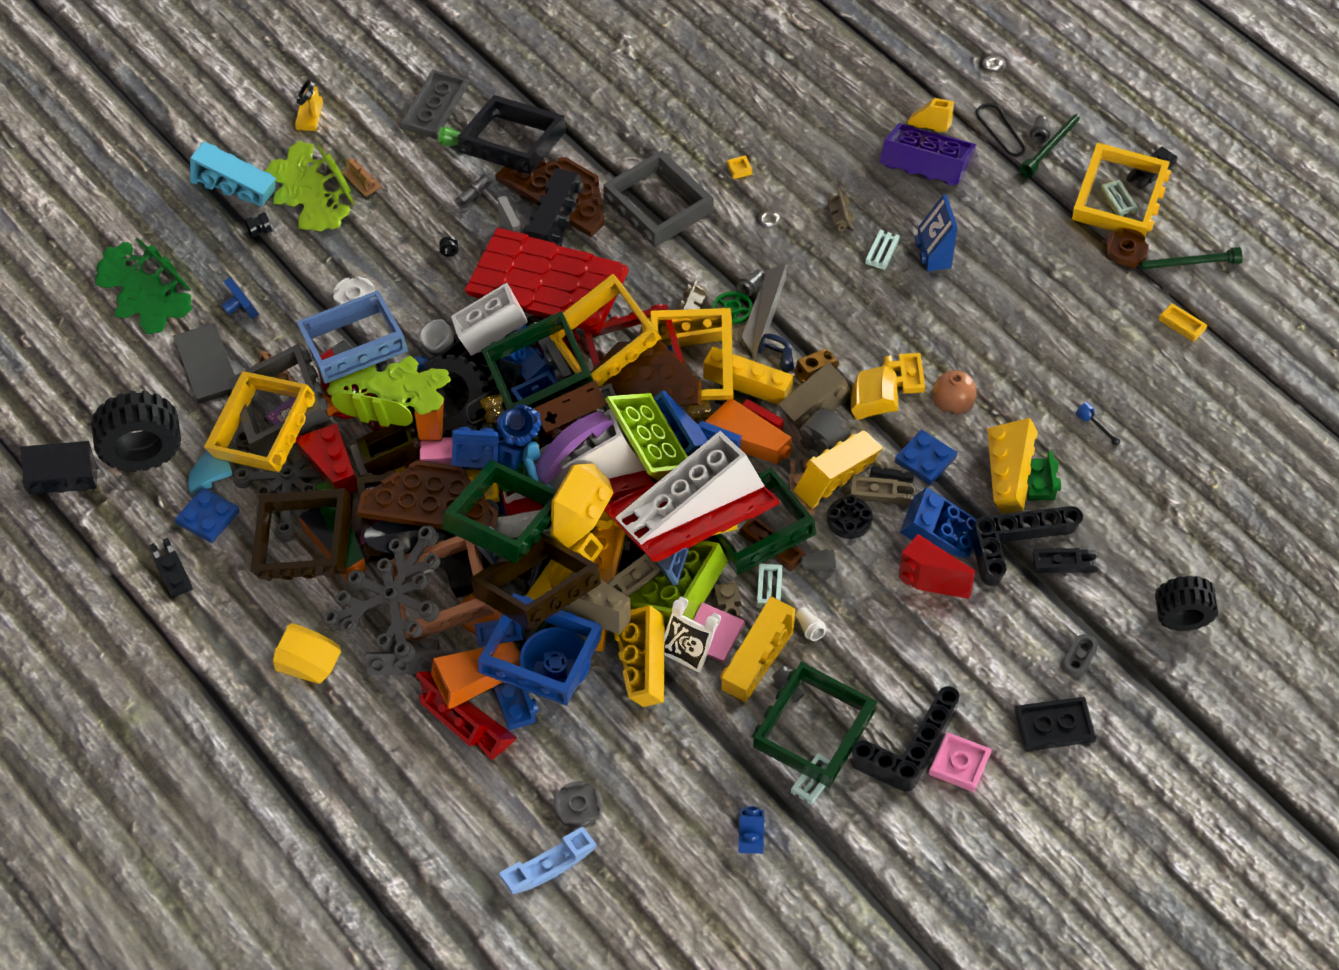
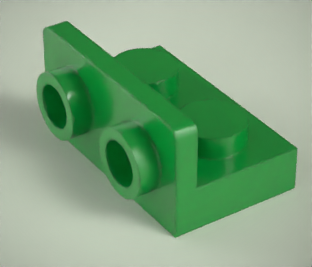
M1048 451L1047 458L1031 459V473L1028 475L1027 480L1028 501L1055 500L1057 491L1061 490V479L1056 476V473H1058V459H1054L1053 451Z

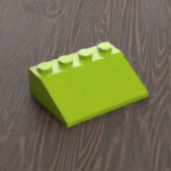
M651 393L608 396L605 398L644 468L651 477L657 481L661 480L688 458Z
M701 541L688 548L689 551L678 585H672L660 572L659 575L629 596L631 599V610L650 605L665 616L664 626L667 627L674 601L684 597L688 600V604L683 616L693 620L702 602H705L728 562L720 544Z

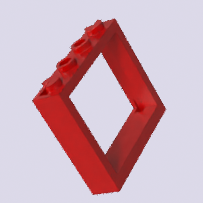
M656 304L642 312L647 318H651V311L669 310L667 304ZM634 312L627 316L610 318L604 322L599 334L584 330L594 367L599 363V358L593 338L641 324V321ZM665 320L675 356L685 365L672 320Z

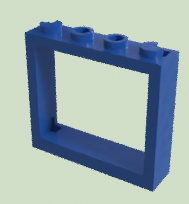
M513 594L514 598L526 605L534 601L528 596ZM562 610L544 620L547 623L587 637L565 683L493 657L512 619L502 614L478 659L479 673L567 706L601 639L602 625L597 624L593 620L578 617L572 612H564Z

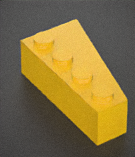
M1031 418L987 428L993 499L1000 514L1024 511L1028 490L1027 480L1028 475L1031 473V458L1034 456V442L1038 435V431Z
M864 430L856 435L853 433L846 441H839L832 449L824 450L817 458L815 456L806 463L807 469L796 485L794 492L812 509L819 504L821 497L827 499L832 495V491L837 486L841 488L852 476H857L873 464L883 447Z
M770 596L742 645L735 652L730 665L722 671L720 676L722 680L721 690L745 703L748 701L793 635L794 607Z
M650 605L631 610L630 622L620 634L614 633L615 640L618 642L620 652H618L619 659L624 667L622 672L628 698L642 707L664 703L665 616Z

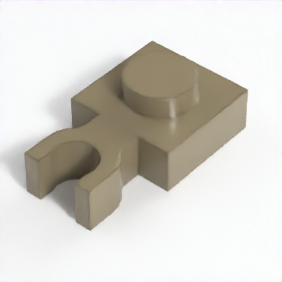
M737 582L714 585L718 609H724V612L735 614L736 617L740 618L737 606H741V598Z

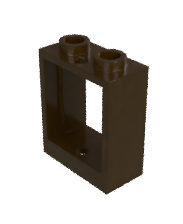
M413 423L407 426L390 424L388 427L384 426L356 439L362 463L368 473L383 475L384 472L394 471L420 459L419 449L422 447ZM408 440V442L374 457L375 454Z

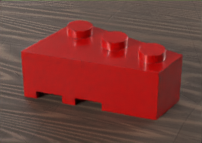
M337 423L296 438L295 443L300 454L308 460L314 470L322 476L331 489L345 488L349 493L357 491L356 475Z

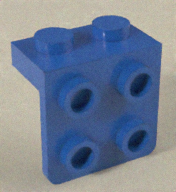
M458 427L457 430H452L451 465L460 466L463 469L482 470L490 460L498 462L499 438L498 432H495L494 429L481 428L480 431H474L468 427Z

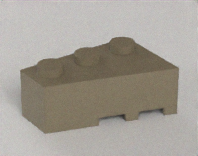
M828 362L778 405L783 414L799 430L818 408L819 411L823 408L833 411L851 400V390L846 379Z
M601 579L600 585L561 609L564 612H572L583 619L593 620L597 624L602 625V629L617 634L623 631L631 619V599Z

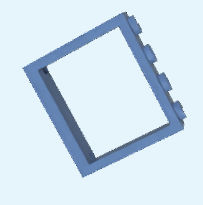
M378 290L297 321L301 337L325 384L408 352L404 335ZM380 313L391 334L327 359H321L311 340L312 338Z

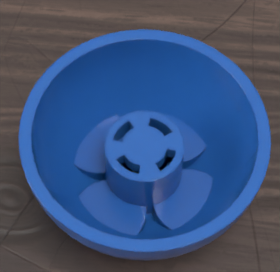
M551 627L540 630L529 637L523 645L520 653V667L565 683L585 641L577 633L565 628ZM590 659V661H589V663H588V665H587V667H586V669H585V671H584V673H583V675H582V677H581V679H580V681H579L577 687H578V686L584 681V679L586 678V676H587V674H588V672H589V669H590L591 659Z

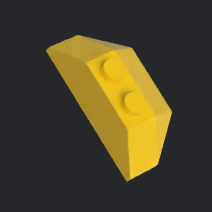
M594 463L572 465L551 502L552 528L550 535L557 542L568 548L595 527L613 495L609 478Z

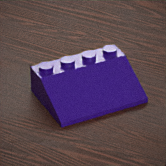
M899 123L884 140L879 163L885 164L886 167L891 169H904L909 174H922L927 179L943 180L948 185H958L965 174L976 144Z

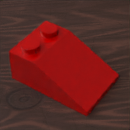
M919 534L902 551L898 578L903 583L911 585L917 590L966 599L970 598L975 576L974 569Z

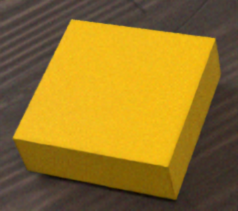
M746 155L726 160V166L733 179L752 175V168Z

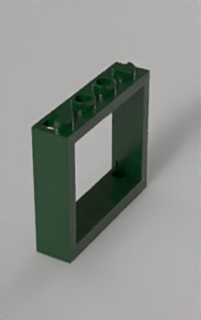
M562 311L554 315L551 314L546 319L532 323L527 328L513 332L506 338L498 342H492L491 345L481 349L507 410L514 409L518 404L534 409L594 381L572 329ZM564 329L582 371L513 403L496 361Z
M490 460L444 512L442 529L516 564L523 555L527 556L531 545L539 541L542 532L550 528L552 524L551 502L557 490L496 461ZM493 483H497L544 506L516 540L465 516Z
M772 467L762 473H758V476L764 486L776 494L797 521L737 553H734L720 534L710 536L711 542L720 544L728 564L737 575L816 535L815 520Z
M800 662L797 669L790 671L787 677V685L785 687L781 686L775 697L777 701L774 706H768L762 725L758 724L755 727L752 735L754 738L753 748L830 788L851 754L853 745L860 739L875 714L877 701ZM802 681L860 711L825 770L767 739Z

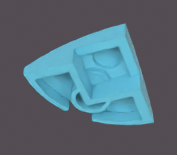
M208 451L200 456L189 474L190 494L199 492L202 487L210 489L212 488L211 482L233 476L229 462L214 458Z

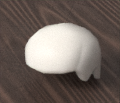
M433 320L421 330L420 341L428 351L438 354L452 345L454 342V332L444 320Z

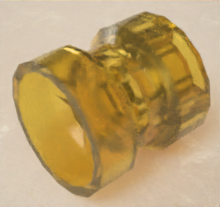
M501 394L488 396L480 400L481 407L485 410L484 418L486 423L496 422L501 413L506 411L502 407L503 398Z
M709 400L701 401V405L685 406L686 413L695 422L699 418L707 420L712 415Z

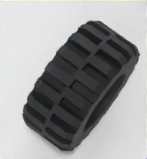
M447 355L446 359L438 356L435 357V362L427 361L424 363L425 367L422 370L419 368L416 370L418 373H421L431 368L446 369L451 379L447 384L460 382L468 387L469 397L466 405L493 389L490 381L480 368L472 361L469 362L467 358L461 356L458 359L454 355ZM494 393L489 394L468 408V417L472 422L487 417L494 412L495 407L492 405V402H495ZM408 406L407 408L412 414L413 422L416 424L415 409L412 406ZM465 406L457 414L443 417L442 437H452V430H457L458 427H465V423H468L464 414ZM490 419L478 423V431L481 429V424L489 423Z
M129 391L128 394H117L115 398L110 397L105 401V404L102 403L92 416L91 427L95 453L102 462L112 468L117 467L120 471L130 470V472H137V470L147 471L152 467L157 468L163 462L167 463L176 454L181 445L177 410L166 398L162 399V396L156 393L152 395L148 391H142V393Z

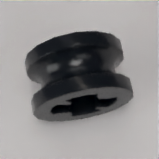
M447 236L439 241L440 253L443 256L451 257L458 253V240L456 238Z

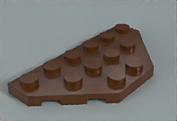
M567 157L549 162L543 159L531 174L505 166L495 174L498 182L538 205L540 196L546 195L545 187L555 168L577 172L583 182V190L581 194H578L576 209L570 215V225L589 237H592L604 226L598 176Z
M660 340L603 384L604 386L611 383L616 396L651 393L654 398L661 391H666L679 406L701 405L702 382ZM632 341L617 342L591 370V373Z
M416 460L409 464V468L400 473L396 472L382 480L380 485L363 491L357 508V517L442 529L444 512L471 483V480L460 466ZM483 495L465 516L487 527L491 526L496 531L498 512L488 503L485 495Z

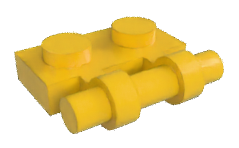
M921 353L899 354L898 361H892L891 356L883 358L884 363L882 366H886L894 372L900 371V376H897V387H902L903 394L925 393L926 387Z

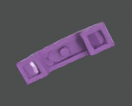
M599 411L587 415L568 426L550 443L535 467L539 479L547 485L563 470L559 463L590 434L598 438L613 424V421Z

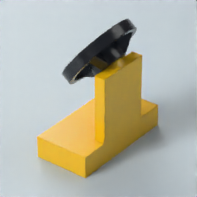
M311 78L305 81L297 96L296 102L300 106L295 122L296 130L316 131L323 99L322 96H319L318 87H314L315 81Z

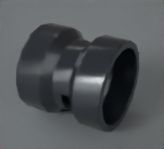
M265 212L258 214L256 218L249 217L245 219L247 230L252 239L258 237L261 233L267 234L272 232L270 221Z

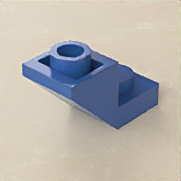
M755 806L740 809L738 853L763 854L764 810H760V808Z

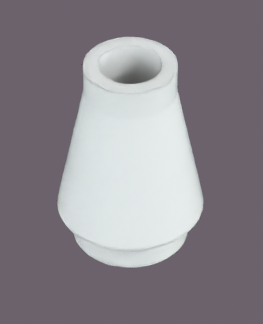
M806 607L796 612L795 616L807 639L817 641L825 635V623Z

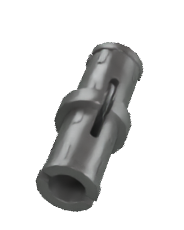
M483 174L473 184L470 183L467 189L456 197L457 204L465 208L472 200L478 199L482 192L492 184L491 177Z

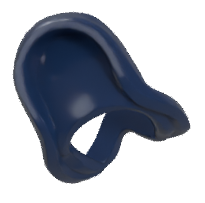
M764 334L758 347V353L761 354L766 348L782 353L779 363L780 369L786 373L791 372L794 369L790 343L780 336ZM766 338L783 344L785 348H778L772 344H767L765 340Z

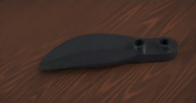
M486 499L488 503L497 510L499 517V507L497 503L493 500ZM381 520L365 531L364 541L374 550L394 554L389 549V543L391 540L398 538L405 545L404 555L411 553L419 540L418 531L423 526ZM434 528L439 534L438 541L456 537V535L446 530Z

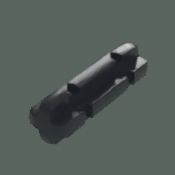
M872 466L870 470V477L893 479L912 484L914 481L913 472L905 471V473H902L901 470L889 468L882 470L881 467Z

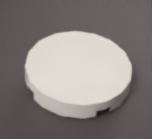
M355 276V279L345 278L334 288V302L336 306L375 292V287L372 282L363 277Z

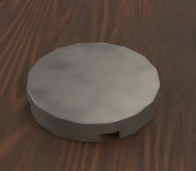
M574 781L565 784L554 798V812L558 820L571 828L588 827L595 823L602 813L603 802L599 790L584 781Z

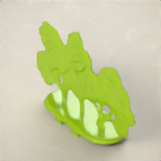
M299 141L289 147L286 160H272L269 163V167L265 170V172L270 173L276 178V182L283 183L282 187L274 194L273 204L281 205L286 203L287 206L292 207L299 203L303 204V211L298 217L299 229L323 231L327 228H339L341 220L348 216L350 212L348 205L339 203V196L342 193L345 194L349 202L355 206L349 194L351 189L330 153L325 155L318 144L317 148L323 158L320 160L313 159L314 144ZM309 162L313 163V165L307 166ZM325 162L332 173L327 176L318 173L317 168L321 163ZM335 177L340 185L339 188L334 192L326 191L323 187L324 182ZM332 196H334V198H332L334 202L330 207H328L326 205L327 201Z
M410 355L399 363L394 362L387 365L382 372H377L376 365H372L329 382L327 392L332 396V403L339 411L352 417H358L360 422L369 423L370 420L378 421L380 426L388 427L390 424L407 426L412 423L413 418L410 410L406 407H414L416 412L421 415L430 413L432 410H439L444 398L436 390L445 386L451 379L446 369L431 368L418 373L416 370L419 363ZM353 384L358 385V393H356V391H352ZM345 386H348V391L344 390ZM362 389H367V391L361 393ZM373 393L376 394L378 398L365 396L364 394ZM407 398H411L409 403H405Z

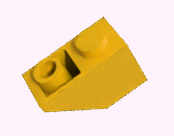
M934 98L913 112L907 124L920 129L929 128L935 132H947L952 124L954 101Z

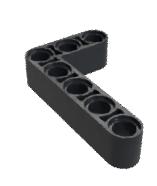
M1075 506L982 516L977 519L971 530V540L982 581L988 586H995L1000 583L1006 573L1007 568L1000 542L1074 533L1083 520L1082 511ZM1045 520L1050 521L1052 525L1047 524ZM1023 523L1029 524L1030 527H1026ZM1001 525L1006 526L1009 530L1003 529ZM979 528L985 529L987 533L982 532ZM985 549H989L993 554L987 553ZM990 570L996 571L998 575L992 574Z
M945 686L939 690L903 757L869 741L860 740L852 748V766L856 770L901 791L913 790L957 712L960 697L958 690L951 686ZM923 737H929L931 740H926ZM859 754H864V755H866L867 757H860V756H858V755H859ZM912 756H920L921 759H916ZM881 764H886V765H888L889 767L884 768V767H881L880 765H881ZM907 774V775H910L911 777H910V778H905V777H903L902 775Z

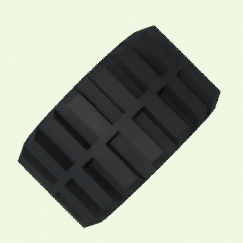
M1181 576L1167 580V582L1162 583L1156 589L1155 599L1158 619L1161 625L1168 629L1176 631L1200 629L1209 625L1218 616L1214 585L1206 578Z

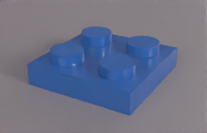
M921 429L895 456L894 462L907 471L913 472L915 476L931 485L957 458L958 452Z
M202 487L175 518V522L182 528L213 543L240 510L239 506Z

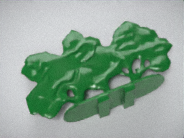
M136 237L135 242L144 252L142 256L132 255L133 247L129 242H122L117 247H106V250L103 252V258L97 263L95 285L104 288L122 287V292L117 295L116 302L119 305L115 310L114 317L129 318L135 313H140L139 325L146 334H154L155 332L163 331L167 323V317L182 318L192 310V306H190L192 295L175 292L176 284L187 292L190 291V288L180 277L170 260L165 256L162 258L152 244L148 247ZM129 254L131 256L130 258L125 259L126 255ZM149 258L159 267L153 274L145 273L142 268L143 262ZM134 259L135 262L139 260L135 265H126V262ZM140 264L139 270H136V266ZM164 271L173 281L163 285L161 284L159 274ZM170 289V294L166 296L165 293Z

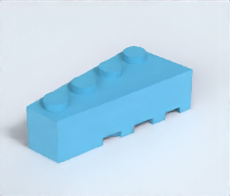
M205 141L202 142L190 158V183L197 184L200 182L205 184V188L211 190L214 187L221 189L223 194L228 196L236 194L240 200L263 207L275 191L276 178L270 173L264 172L252 164L236 158L233 154H228Z

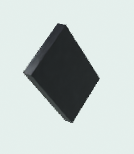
M1085 697L1024 704L1014 707L1024 751L1096 742L1097 738Z

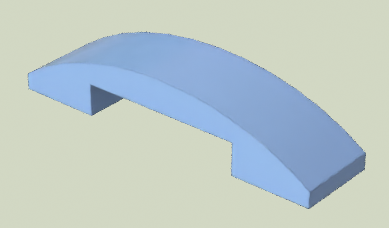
M581 827L564 836L562 843L524 864L520 861L499 872V876L512 894L524 892L565 872L597 847V844L585 828Z

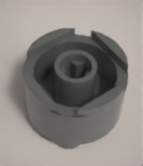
M818 408L799 428V433L802 437L801 445L807 450L813 449L818 453V456L824 450L832 449L839 441H846L851 433L848 427L844 430L841 426L843 421L836 414L824 408L821 411Z

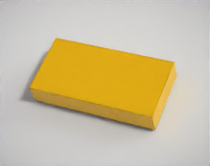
M1173 303L1159 315L1158 319L1193 342L1207 328V324Z

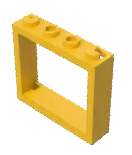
M1097 142L1073 209L1072 220L1111 231L1117 230V232H1123V229H1133L1146 237L1147 231L1151 232L1155 221L1152 220L1153 215L1157 216L1160 204L1157 203L1158 199H1163L1166 187H1163V184L1169 181L1171 171L1168 170L1169 161ZM1102 159L1159 174L1143 222L1086 207Z
M614 274L563 313L573 330L620 293L646 328L645 332L591 373L599 387H602L605 381L617 375L623 367L635 361L641 353L653 347L661 339L659 333ZM564 329L549 337L554 341L556 347L576 374L582 370L578 361L562 340L566 335Z
M731 308L651 311V318H648V320L658 333V320L722 318L723 389H703L701 401L733 400Z
M242 371L204 448L214 458L279 473L286 462V458L296 441L301 427L305 423L306 410L312 407L315 402V393L307 384ZM256 390L296 398L267 457L228 448L241 422L240 413L245 404L247 407L249 406Z

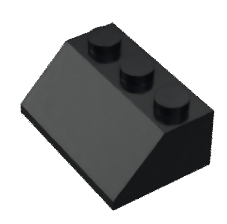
M89 441L20 446L23 478L28 494L40 495L43 493L97 489L98 467Z

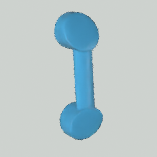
M533 441L525 445L522 461L525 464L528 476L540 482L533 460L539 459L540 450L538 444Z

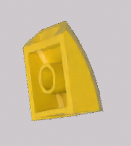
M881 366L859 372L851 390V411L856 420L882 413L899 411L897 377L894 371L886 366Z
M291 623L287 625L283 637L277 648H275L273 658L275 671L321 684L330 675L341 653V648L339 644L311 629Z

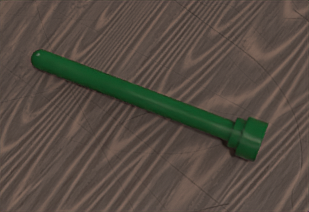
M1074 114L1032 159H1026L1020 165V172L1026 177H1032L1038 171V164L1080 120V116Z
M1233 247L1225 253L1142 261L1140 267L1142 269L1220 261L1241 264L1243 255L1241 247Z

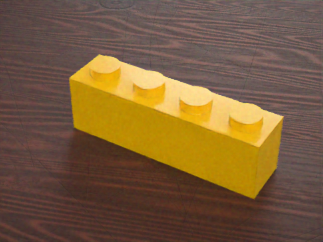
M722 318L672 320L680 347L722 341ZM658 320L659 335L661 336L659 340L666 346L672 345L665 320ZM642 323L640 327V335L646 331V328Z
M712 346L703 362V378L723 385L722 350ZM733 354L734 390L776 405L792 393L793 375Z

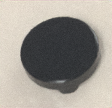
M847 494L844 498L838 499L830 505L827 511V525L835 535L841 538H859L865 535L871 528L873 512L865 502L857 499L855 495Z

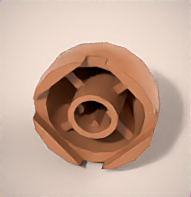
M951 370L938 377L933 387V401L941 411L946 412L948 410L954 412L953 414H962L974 406L976 384L967 373L960 370Z

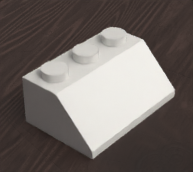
M507 283L451 316L457 336L471 356L482 352L481 349L491 345L492 342L502 340L512 331L519 330L528 322L524 311Z

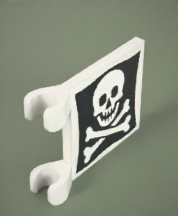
M680 597L679 600L674 601L672 606V614L664 635V655L700 673L721 616L713 613L712 616L707 618L705 626L683 616L688 600Z

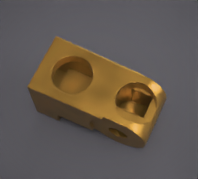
M823 349L798 359L794 375L803 384L828 362L835 369L838 368L839 362L828 349Z

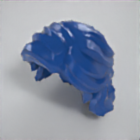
M518 404L514 409L504 411L497 419L498 429L502 437L506 439L508 444H516L518 446L530 443L538 435L542 423L540 413L523 404Z

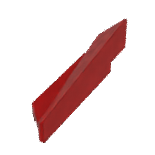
M417 672L416 678L421 681L422 694L419 695L420 703L468 746H473L477 743L484 753L493 760L517 739L514 734L468 700L454 708L448 709L431 676V672Z

